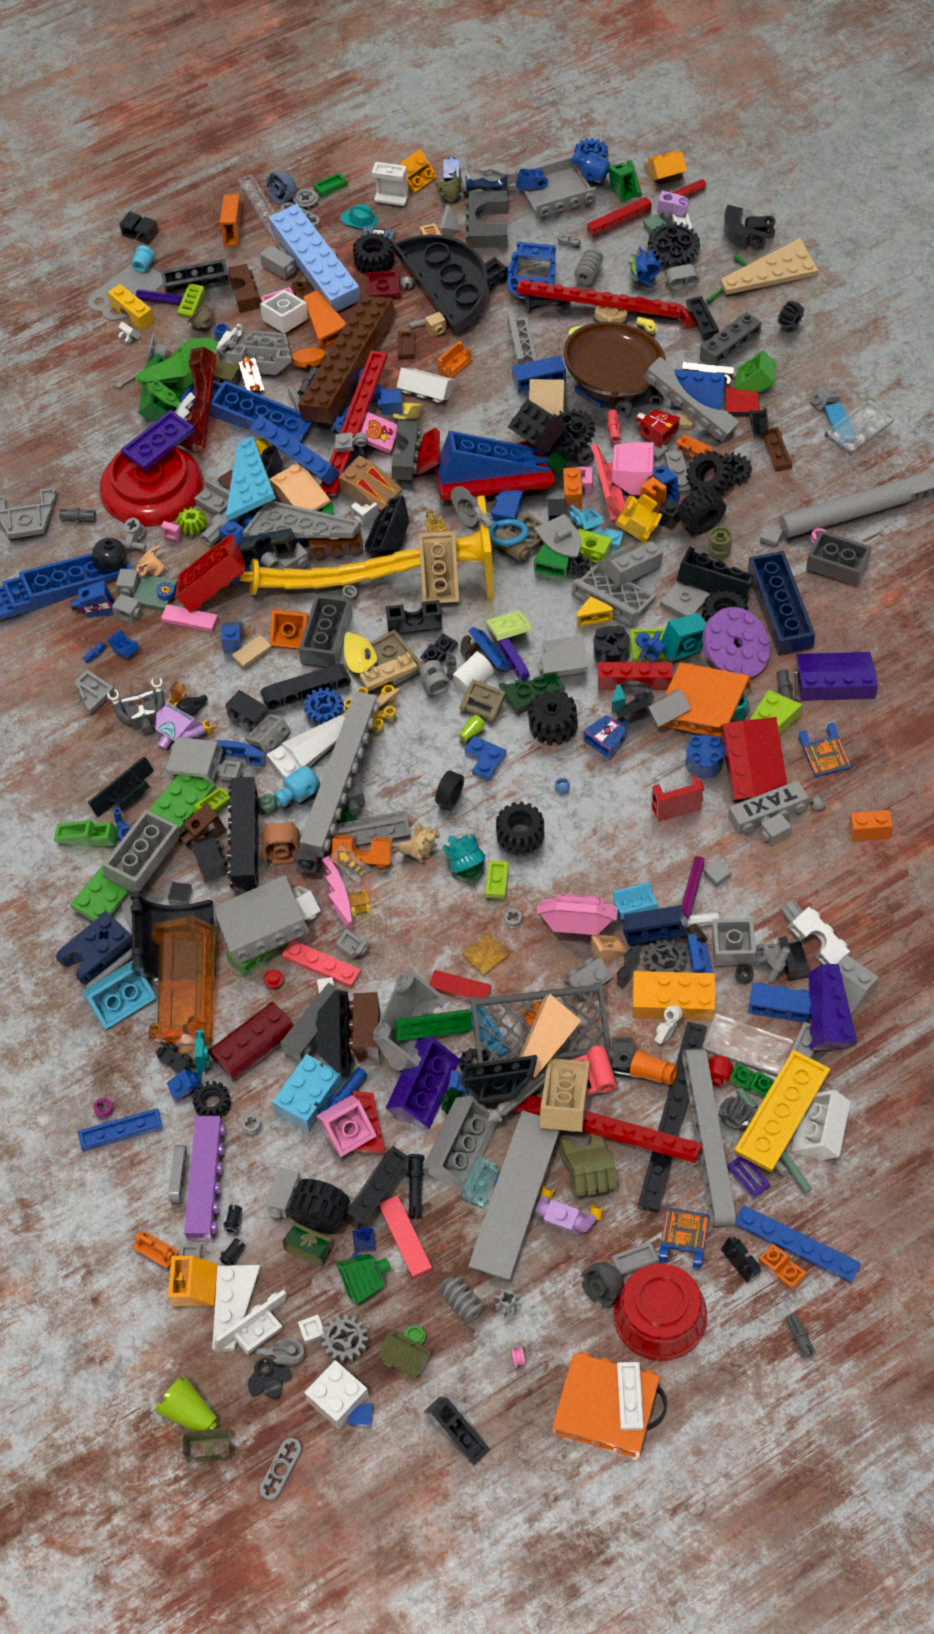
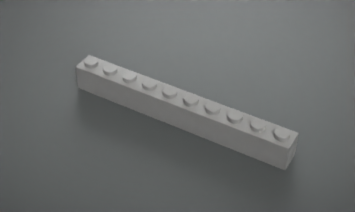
M358 691L354 692L299 842L300 852H312L317 857L323 858L325 851H328L330 848L331 840L329 839L331 835L335 834L336 820H339L341 817V806L346 803L347 789H351L352 775L356 774L358 769L357 761L363 756L364 748L362 747L368 742V731L373 728L374 714L377 715L379 711L377 695Z

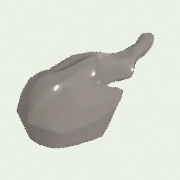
M290 1338L277 1340L276 1345L280 1347L257 1348L255 1351L257 1354L274 1357L273 1362L288 1365L289 1367L300 1364L304 1358L302 1344Z

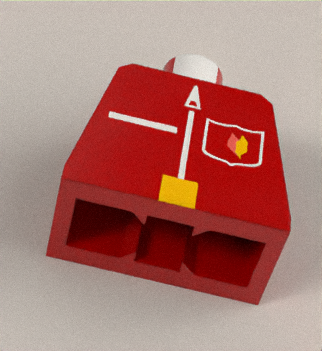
M655 409L648 415L639 413L636 422L641 424L640 434L661 448L678 432L680 418Z

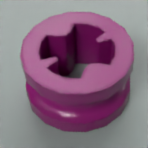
M101 1098L94 1103L93 1108L98 1118L107 1119L113 1114V1106L109 1099ZM103 1105H106L107 1110L104 1109V1112H101L100 1107L103 1108Z

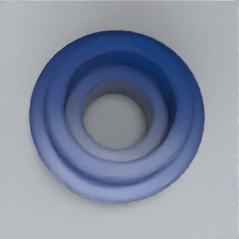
M225 323L217 324L214 329V335L221 339L226 331H230V328Z

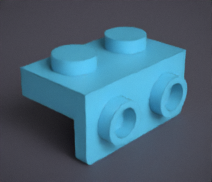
M573 505L569 506L571 521L584 530L595 529L600 526L599 524L604 523L603 516L592 508L580 511Z
M650 882L613 891L614 906L618 908V915L621 920L624 919V914L659 909L658 902L652 894Z

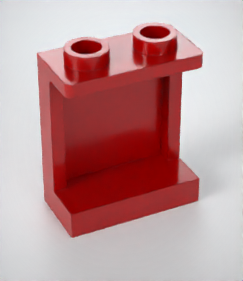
M696 774L692 775L690 786L663 793L660 784L652 786L651 809L657 822L701 810L704 785L702 780H698Z

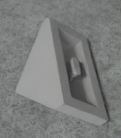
M447 205L440 225L441 235L451 237L463 230L451 207Z

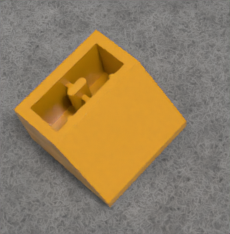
M422 149L411 153L396 164L407 167L408 189L413 193L437 177Z
M677 150L663 154V156L661 154L648 158L649 162L644 163L653 181L687 171L683 152L677 153Z
M172 1256L168 1299L171 1306L214 1307L218 1264L195 1256Z

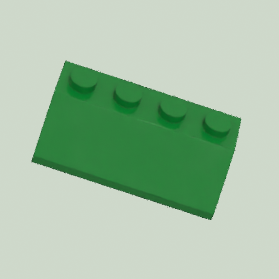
M157 353L146 363L145 369L167 359ZM164 383L163 385L173 391L178 400H180L181 390L176 388L174 383ZM142 385L138 410L140 415L150 421H157L170 410L175 413L176 407L166 405L148 391L147 385Z

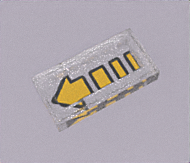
M344 843L329 857L357 883L372 869Z

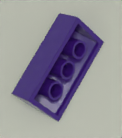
M433 1037L417 1040L415 1048L418 1050L417 1055L421 1057V1061L418 1067L402 1070L385 1108L398 1119L425 1129L430 1128L440 1105L439 1099L445 1094L449 1085L451 1070L455 1071L460 1059Z

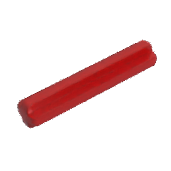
M700 179L672 193L687 197L706 188V181Z

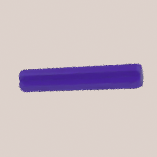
M140 289L136 291V297L143 300L180 305L183 299L182 295Z

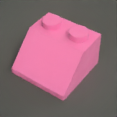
M353 1095L316 1115L324 1133L340 1157L377 1136L360 1101Z

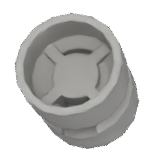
M432 660L420 667L419 674L430 695H439L449 689L450 681L439 661Z

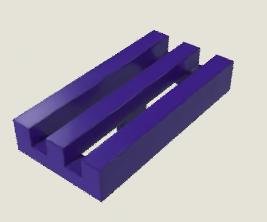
M741 1156L727 1165L730 1173L753 1199L758 1194H762L765 1189L770 1188L769 1182L756 1167ZM742 1161L745 1164V1166L758 1179L762 1186H759L757 1184V1182L752 1178L748 1171H746L745 1168L739 1162ZM743 1176L750 1182V1184H751L756 1190H754V1189L749 1185V1183L743 1178Z

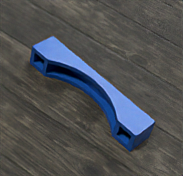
M259 415L251 425L250 429L260 438L288 455L328 486L339 475L340 472L332 464L262 415Z

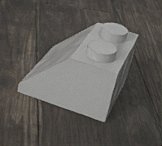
M845 954L837 964L840 967L852 1016L874 992L879 977Z

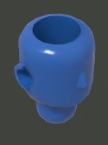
M576 150L571 159L573 165L581 167V174L587 180L595 183H602L611 166L607 159L594 152H590L585 156L583 152Z

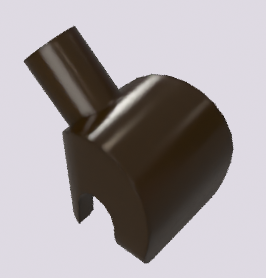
M469 635L463 637L461 641L460 653L465 657V662L479 648L477 642L474 644L470 643L472 638Z
M697 923L687 928L686 936H681L682 939L687 941L689 934H696L697 941H701V943L707 942L706 935Z

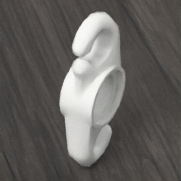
M237 324V328L234 327L232 331L224 333L216 347L218 355H222V351L224 352L228 347L232 348L243 332L241 324Z

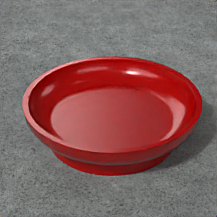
M179 447L172 449L146 471L122 455L120 450L103 471L99 485L100 499L106 511L123 523H126L130 518H136L144 527L160 526L164 521L170 523L177 520L179 512H183L184 508L189 510L190 507L193 508L196 505L194 498L203 491L204 478L196 460Z

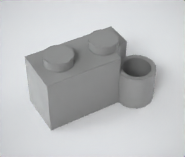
M297 542L293 555L277 558L275 553L267 552L262 556L261 563L266 568L282 570L283 568L303 569L309 564L308 552Z

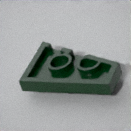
M556 674L534 677L533 680L523 682L522 680H516L515 683L511 684L499 683V689L507 693L505 698L517 714L528 709L530 701L532 699L535 700V695L538 693L543 695L546 690H549V692L559 690V693L565 691L564 684Z

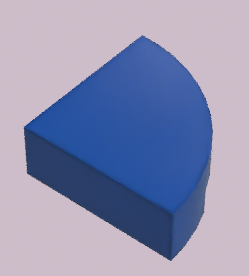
M373 1403L357 1407L349 1417L348 1426L371 1428Z

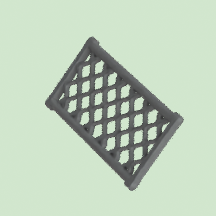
M596 982L594 985L495 997H470L469 1003L472 1013L477 1064L505 1060L500 1059L496 1054L497 1049L502 1044L510 1049V1054L506 1059H511L513 1055L516 1056L514 1058H518L519 1054L516 1052V1048L521 1042L525 1043V1037L532 1025L524 1022L522 1017L527 1010L537 1015L531 1009L533 1000L541 999L543 1001V998L548 994L555 998L561 997L565 1002V1007L569 1005L576 1010L575 1016L580 1014L588 1021L582 1030L578 1027L575 1028L579 1031V1035L574 1041H571L569 1038L566 1039L570 1042L568 1051L560 1052L558 1049L552 1058L574 1059L587 1054L593 1045H599L596 1039L601 1032H603L604 1047L609 1056V1048L611 1046L602 982ZM593 993H598L599 1007L591 1002ZM573 995H581L585 1000L580 1009L571 1004ZM514 1002H521L525 1006L521 1016H517L511 1011ZM587 1003L596 1008V1012L591 1018H588L582 1012ZM501 1004L505 1009V1013L500 1019L491 1014L493 1005ZM481 1006L485 1011V1015L478 1021L476 1007ZM598 1012L601 1015L602 1027L593 1021ZM507 1013H511L517 1019L511 1028L502 1022ZM487 1015L496 1020L492 1030H488L482 1025V1021ZM518 1022H522L528 1027L523 1037H520L513 1030ZM590 1023L599 1029V1032L593 1039L585 1033V1029ZM498 1024L503 1025L508 1030L503 1039L498 1038L493 1033ZM479 1026L488 1033L482 1042H480ZM510 1033L519 1038V1042L514 1048L505 1043V1039ZM490 1035L499 1041L494 1051H491L484 1044ZM581 1035L590 1040L588 1049H580L576 1044ZM481 1047L490 1052L488 1061H483Z

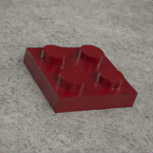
M398 270L365 273L367 296L400 298Z

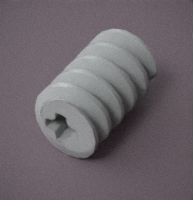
M591 248L584 252L574 272L575 279L579 283L590 285L593 282L604 260V256L599 250Z
M450 1276L440 1284L438 1292L443 1294L445 1300H448V1304L453 1307V1311L459 1313V1319L464 1320V1324H467L480 1314L484 1304L476 1305L479 1297L471 1298L474 1291H465L469 1286L468 1283L460 1285L463 1277L455 1278V1276Z

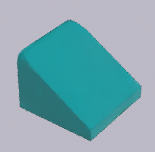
M620 684L616 686L614 692L612 712H616L625 706L626 698Z

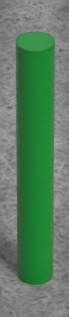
M628 160L627 165L634 170L636 196L641 197L642 191L633 161Z

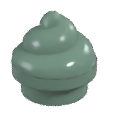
M264 794L259 798L258 806L263 812L270 813L275 810L277 801L273 795Z

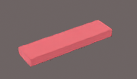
M398 1195L379 1203V1208L412 1278L414 1279L432 1271V1266Z

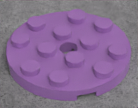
M738 607L724 608L710 617L704 627L702 636L703 648L707 659L710 658L715 665L714 669L727 670L738 674L743 673L751 678L760 673L766 666L770 656L769 636L763 624L751 612ZM734 639L741 645L739 648L735 646Z

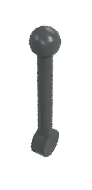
M795 669L794 680L796 696L794 697V701L800 702L801 696H799L798 669Z

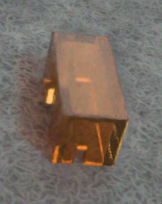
M176 681L170 688L174 704L188 697L186 693L182 696L186 690L185 685H180Z

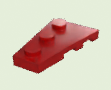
M433 428L423 435L420 449L418 450V462H415L417 463V473H414L416 476L440 464V431L437 428Z
M353 1091L352 1095L360 1101L377 1136L351 1152L385 1155L374 1093Z

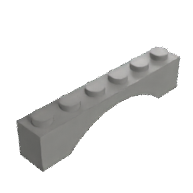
M659 357L645 373L643 378L650 385L654 386L662 395L671 400L675 406L682 409L720 442L723 443L739 423L727 411L707 407L692 398L680 385L674 368L663 358Z

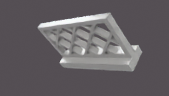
M597 564L581 579L576 578L573 581L571 595L584 602L591 596L613 608V618L630 627L635 624L636 618L656 599V595L632 582H628L620 587H617L615 584H609L611 579ZM598 571L604 576H595L594 573ZM596 581H605L606 584L597 585ZM630 588L633 592H624V589ZM611 589H620L621 593H612ZM600 590H608V593H604ZM644 596V597H646V598H648V599H647V600H639V597ZM626 597H635L636 601H627ZM615 598H623V601H619ZM630 606H638V609L636 610Z

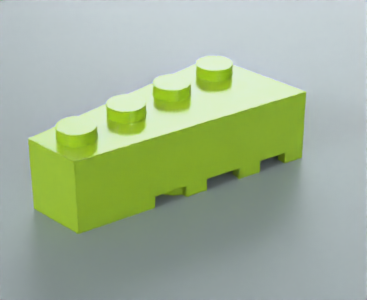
M768 690L750 720L777 717L780 735L783 731L788 730L794 721L801 717L802 704Z

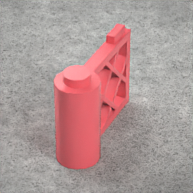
M600 1045L593 1046L587 1054L572 1059L590 1062L588 1082H590L592 1088L587 1090L586 1097L596 1093H607L617 1087L605 1047Z

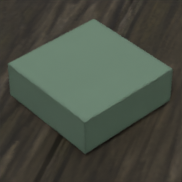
M657 214L643 220V225L651 233L652 230H656V226L661 228L662 223L666 225Z

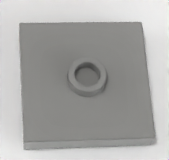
M677 581L660 601V606L684 617L698 613L703 606V602H705V598L707 596L710 597V593L698 587L684 585Z

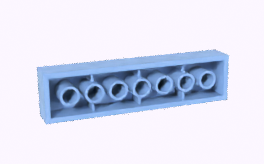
M297 204L269 217L272 233L289 256L295 259V264L315 291L318 290L336 312L360 300L358 284Z

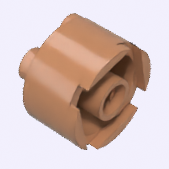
M288 821L265 825V829L262 832V856L266 861L267 859L272 860V864L286 865L294 862L295 851L300 852V831L295 827V823Z

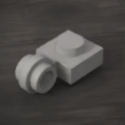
M363 432L357 433L355 437L353 433L336 434V452L354 451V445L364 447L368 443V437Z

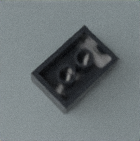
M527 399L511 420L508 428L547 454L567 425Z

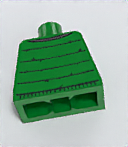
M370 1254L336 1262L348 1298L354 1304L360 1303L383 1287L384 1281L381 1274L391 1270L387 1258L376 1262V1259Z

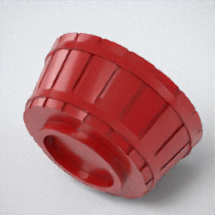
M650 1264L634 1272L624 1284L613 1309L614 1326L617 1333H619L618 1336L621 1341L635 1354L654 1361H670L688 1354L699 1344L707 1327V1307L697 1283L686 1271L670 1264Z

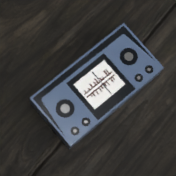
M364 226L362 235H367V233L384 234V236L389 237L393 244L396 230Z

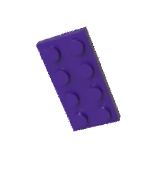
M170 410L121 448V454L146 471L194 433L195 427Z

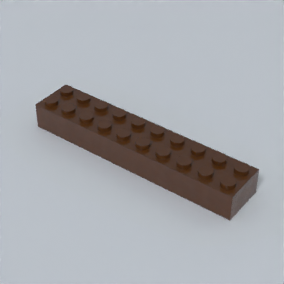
M362 296L298 403L302 420L334 423L356 385L361 369L365 368L370 352L376 350L396 315L392 298Z

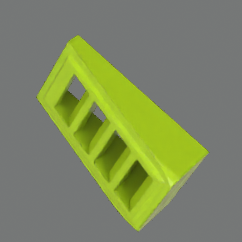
M191 283L188 285L178 309V315L192 317L196 313L206 296L203 286Z
M219 787L193 805L194 814L207 803L218 815L228 805V802H231V797H229L227 791Z

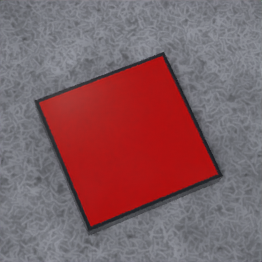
M735 387L724 388L725 411L733 417H750L749 410H760L759 391L737 390Z

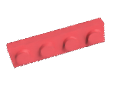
M294 940L289 942L282 953V959L323 977H332L333 981L351 989L361 974V969Z

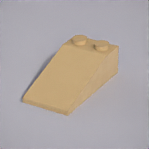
M455 531L419 533L423 602L439 600L440 603L459 602Z
M554 1058L548 1061L541 1103L540 1128L582 1132L589 1061Z

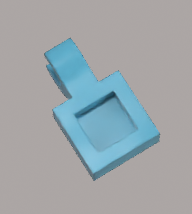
M599 527L592 530L593 533L612 538V548H620L623 538L622 531L606 528L604 532Z

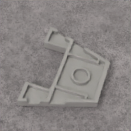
M56 487L40 490V504L6 509L4 495L0 496V523L9 539L45 533L57 495Z

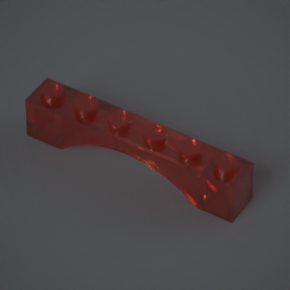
M204 346L191 349L189 359L195 398L187 422L195 427V432L179 444L192 452L205 449L217 354Z

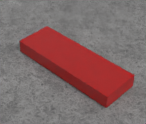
M434 970L429 983L439 993L468 1001L470 997H489L492 989L490 984Z

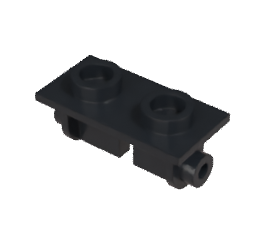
M170 1041L168 1043L159 1042L163 1047L157 1049V1058L168 1066L174 1060L175 1062L171 1066L174 1071L180 1073L183 1069L196 1068V1065L193 1063L194 1059L186 1053L181 1054L178 1052L179 1047Z
M728 1237L720 1250L735 1267L739 1275L748 1283L753 1275L757 1276L762 1272L760 1269L761 1265L758 1264L752 1255L745 1256L749 1251L740 1239Z

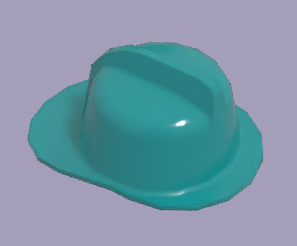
M365 204L353 206L351 209L344 211L340 217L344 224L364 229V226L374 227L378 221L370 206Z

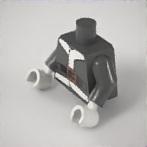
M153 678L151 680L152 685L156 689L155 692L154 689L119 698L120 702L117 699L119 693L116 689H114L115 698H111L108 692L107 698L113 702L112 706L117 718L126 725H131L134 730L142 729L144 734L151 733L153 731L152 725L156 724V713L166 704L164 691L161 690L163 685L161 678L159 685H154Z

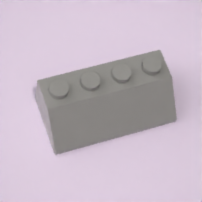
M472 1096L456 1097L422 1169L436 1180L462 1190H467L498 1122L488 1123V1109L479 1104Z

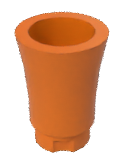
M638 1050L635 1053L630 1066L631 1077L648 1079L662 1084L672 1085L678 1073L677 1065L659 1059L642 1050Z

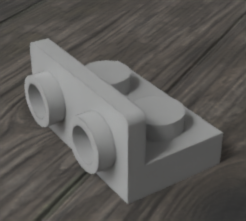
M206 479L204 481L206 488L194 498L195 502L215 515L223 514L227 510L230 490L224 489L216 482Z
M268 714L245 739L248 744L260 747L266 755L273 751L291 730L283 717Z

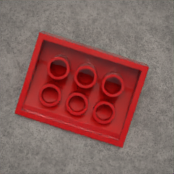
M232 533L178 574L176 598L189 612L199 609L204 601L208 598L212 599L217 594V591L229 586L231 580L235 577L239 578L245 572V561Z
M777 717L744 720L720 725L732 801L754 798L788 785Z

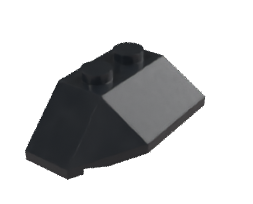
M403 495L390 498L387 501V505L376 517L364 545L370 554L388 552L400 548L409 525V517Z
M334 990L317 1012L316 1027L318 1029V1039L316 1046L318 1054L337 1073L350 1074L352 1059L351 1050L349 1049V1037H351L349 1029V1019H351L349 995L347 991Z
M537 1055L466 1065L464 1066L460 1083L479 1104L516 1099L526 1089L533 1077L538 1057Z

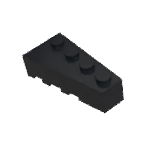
M689 546L681 562L676 581L717 593L719 590L721 592L729 590L728 592L734 591L736 595L740 594L742 599L747 600L754 575L734 566L729 568L725 562L709 559L708 554L704 552L701 554L696 553L695 548Z

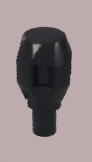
M205 694L199 697H186L180 700L176 707L191 715L196 712L202 703L208 701V698Z

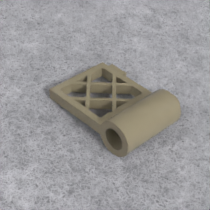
M529 513L518 519L522 522L528 520L533 523V525H527L528 530H534L535 527L543 524ZM509 526L505 530L501 528L496 531L494 536L499 539H511L519 535L514 534L512 531L521 529L515 526ZM534 530V534H528L525 538L534 539V542L531 544L523 540L513 546L498 547L519 562L527 560L530 556V551L543 543V541Z

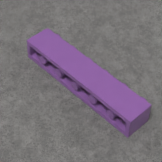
M195 1116L184 1230L187 1241H213V1234H217L215 1214L219 1213V1201H216L217 1194L221 1192V1183L218 1181V1175H222L220 1155H224V1143H221L222 1136H225L226 1126L222 1124L220 1116Z

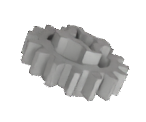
M347 1314L344 1315V1319H340L336 1315L335 1322L329 1319V1327L323 1326L325 1334L320 1335V1340L324 1341L321 1343V1348L327 1349L325 1351L326 1356L333 1355L332 1361L340 1358L341 1364H344L345 1359L348 1358L349 1362L352 1363L353 1356L360 1358L359 1351H366L364 1344L368 1343V1337H365L367 1329H361L363 1322L356 1323L355 1316L349 1320ZM337 1329L335 1335H332L330 1338L331 1333ZM345 1336L348 1341L344 1342L341 1337ZM357 1340H359L356 1347L352 1349L353 1343H356Z

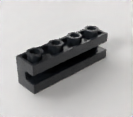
M392 1146L385 1153L348 1207L343 1220L359 1231L371 1217L410 1157L395 1146Z

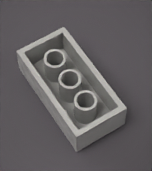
M145 809L103 864L104 878L131 892L140 891L178 841V825Z

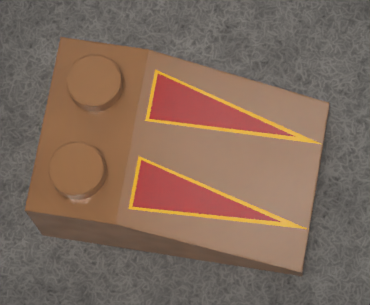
M360 455L338 477L341 492L369 506L377 503L379 512L387 505V501L390 498L397 497L402 492V488L378 466Z

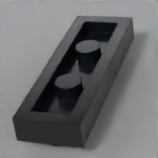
M703 297L687 299L686 306L702 337L707 338L719 333V328Z

